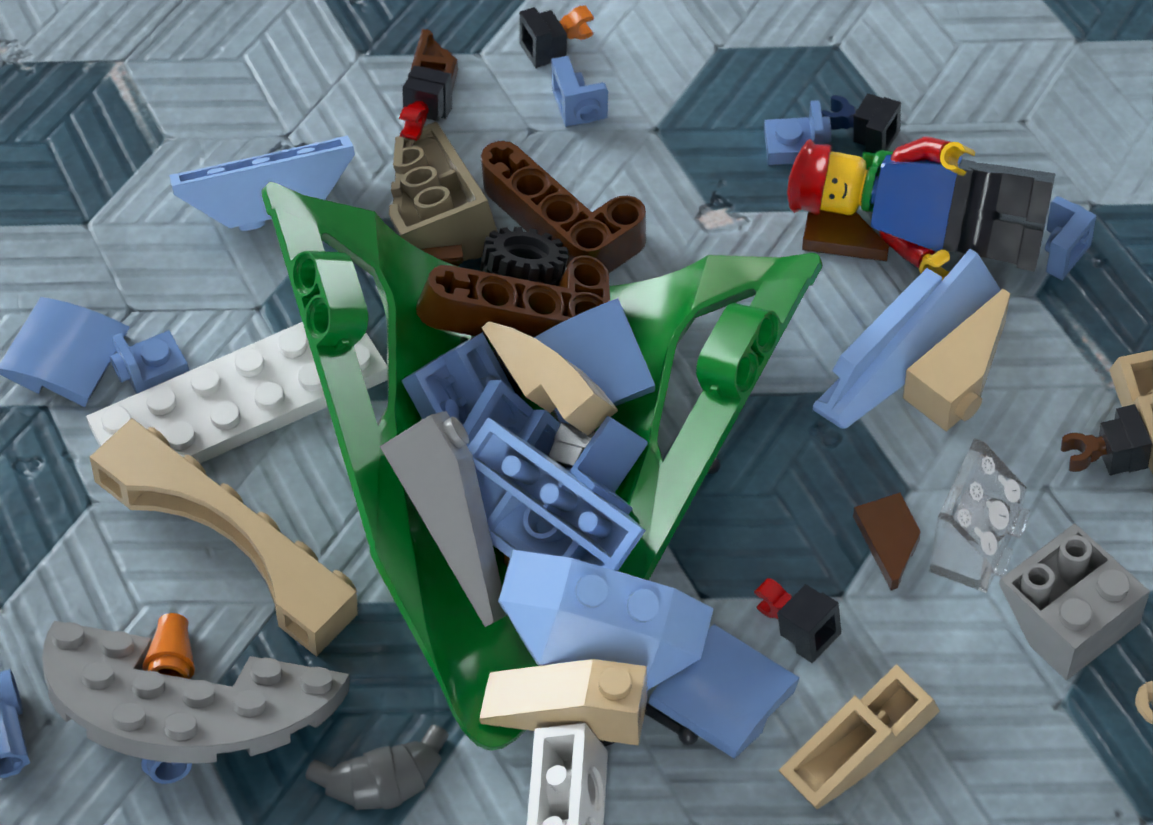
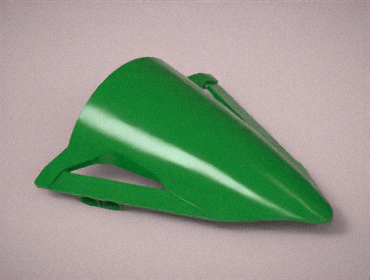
M269 182L261 191L267 215L271 216L370 547L369 553L437 678L450 710L465 735L478 747L488 751L503 749L516 741L526 730L480 724L479 718L490 672L535 667L538 665L520 638L508 615L487 627L484 626L380 448L381 445L422 420L401 380L474 337L472 335L429 327L420 320L416 312V305L429 273L437 266L455 265L438 259L410 244L385 224L375 211L306 196L278 183ZM322 241L338 252H325ZM817 253L786 257L707 255L683 269L660 277L610 286V301L619 299L655 383L654 392L615 406L618 411L611 416V418L648 442L615 492L633 507L628 515L646 530L618 572L645 580L650 579L808 287L813 285L821 271L823 264ZM354 263L374 277L387 320L388 405L378 423L354 345L365 335L369 318ZM755 295L750 306L736 303ZM726 307L698 357L696 376L703 391L667 456L663 459L657 440L676 347L697 317ZM486 338V340H487L488 344L490 345L492 351H494L495 348L493 347L492 343L490 342V340H489L488 338ZM524 393L520 396L533 410H545L525 397ZM553 410L550 414L558 421L555 411ZM493 546L503 586L507 566L503 563V553Z

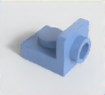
M569 56L551 59L552 92L565 127L606 119L608 117V89L606 84L601 82L585 86L582 73L574 72Z
M819 100L810 101L809 117L764 120L768 165L794 164L799 151L809 139H812L815 144L831 143L830 117H822Z
M1056 196L1050 203L1047 231L1051 234L1046 242L1045 251L1049 252L1046 272L1063 280L1091 246L1096 215L1087 211L1082 206L1071 203L1059 196Z
M170 330L130 347L122 333L112 336L117 352L110 356L113 368L121 383L126 380L130 381L136 394L189 371L188 364Z

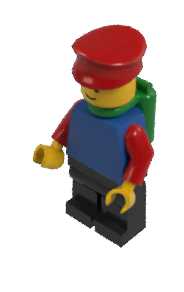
M929 136L899 146L894 152L880 150L876 153L863 152L862 157L833 152L831 145L815 144L812 139H809L802 146L792 166L788 179L787 197L789 208L793 213L805 210L818 216L820 211L823 210L852 215L858 210L859 206L865 212H872L871 227L877 229L880 238L903 259L917 267L920 274L928 268L940 275L943 280L950 272L942 268V265L950 261L948 251L955 253L958 251L965 254L969 249L977 252L980 257L1017 265L1016 268L1035 272L1056 173L962 159L961 155L968 153L975 156L973 149L959 142Z

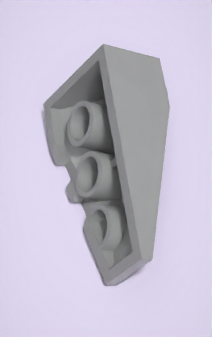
M447 411L429 415L381 445L380 448L482 623L487 627L507 615L498 602L502 584L473 456L466 445L469 443L468 434L457 418L453 416L450 418Z

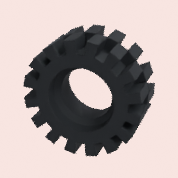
M507 227L500 228L499 233L494 230L490 232L489 237L486 236L480 271L558 286L566 270L568 250L567 247H562L563 242L559 239L551 241L552 235L546 232L541 236L537 234V229L530 228L529 232H524L522 227H514V230L511 232Z

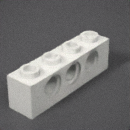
M586 723L535 729L527 825H604L608 751Z

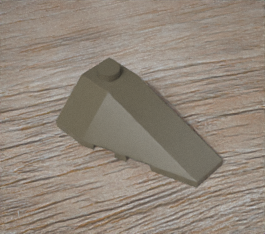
M437 121L425 125L417 141L400 136L395 137L393 158L395 181L391 182L393 204L389 205V216L399 236L420 249L462 245L464 261L481 258L486 236L489 237L490 232L494 230L498 232L489 202Z

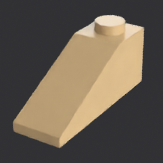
M1004 288L906 370L903 399L946 432L959 420H969L982 403L981 395L1006 322L1011 293Z
M589 659L490 672L479 718L480 724L535 731L537 728L586 723L599 740L639 746L647 703V666Z

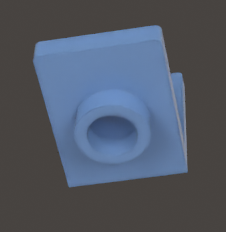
M607 416L569 472L592 492L629 514L633 507L615 492L648 442L610 416Z

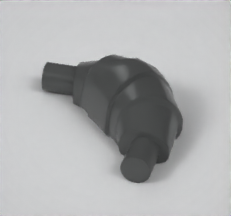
M431 725L421 742L412 741L394 747L376 748L363 753V756L341 762L335 768L315 759L307 769L306 779L325 787V794L327 796L352 805L355 810L392 809L425 789V784L442 760L438 753L449 735L440 726Z

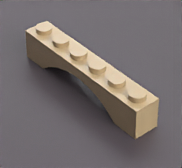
M131 418L90 456L95 482L130 510L158 511L184 516L211 527L239 547L252 560L266 581L275 604L278 627L316 657L358 615L356 587L344 573L338 570L331 572L318 562L317 556L310 547L301 541L294 543L280 532V528L270 516L264 512H258L257 514L243 504L242 498L231 486L226 483L217 484L207 476L206 471L196 459L190 455L182 457L173 450L164 435L153 427L146 429Z

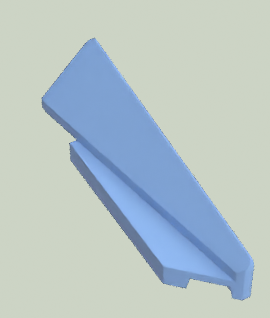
M969 249L943 280L940 275L926 268L840 355L832 370L839 378L815 401L813 411L839 428L846 429L904 386L906 370L1001 291L979 254Z

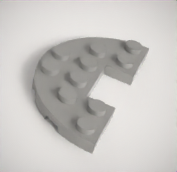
M54 621L47 633L43 646V675L48 688L49 699L65 722L73 719L77 724L87 729L88 739L108 749L147 760L171 763L217 762V753L247 749L249 755L254 756L291 743L290 734L308 724L315 728L322 724L334 713L349 692V674L253 656H249L233 687L214 684L205 680H192L160 674L156 671H143L142 666L151 645V638L131 635L123 631H108L81 626L72 622Z

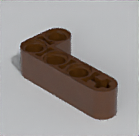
M495 141L483 149L481 164L484 192L527 232L530 231V228L537 229L538 235L542 236L546 232L552 235L551 241L559 239L563 242L562 247H567L568 250L566 268L574 257L585 255L601 261L608 269V273L637 255L645 247L646 210L641 200L628 195L618 196L591 212L517 145L508 141Z
M585 255L574 257L570 261L558 286L451 265H441L435 267L429 273L418 299L416 312L423 323L439 330L472 336L483 332L485 338H488L482 327L487 322H493L511 327L534 338L576 315L609 302V273L601 261Z

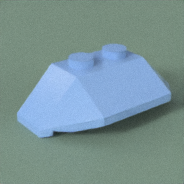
M347 135L332 140L169 176L173 194L228 228L239 227L241 231H249L263 227L266 224L265 220L272 219L270 215H267L261 194L262 189L269 182L278 183L306 196L325 200L354 157L355 152L353 144Z
M487 418L468 446L474 460L492 545L509 558L513 550L574 558L618 571L646 531L626 512L592 492L552 458L490 418Z
M513 550L498 600L538 666L589 659L647 666V690L701 659L714 609L666 585L574 558Z

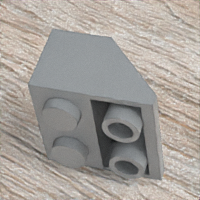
M1075 523L1003 576L999 582L1029 645L1066 681L1141 623L1150 593L1142 583Z

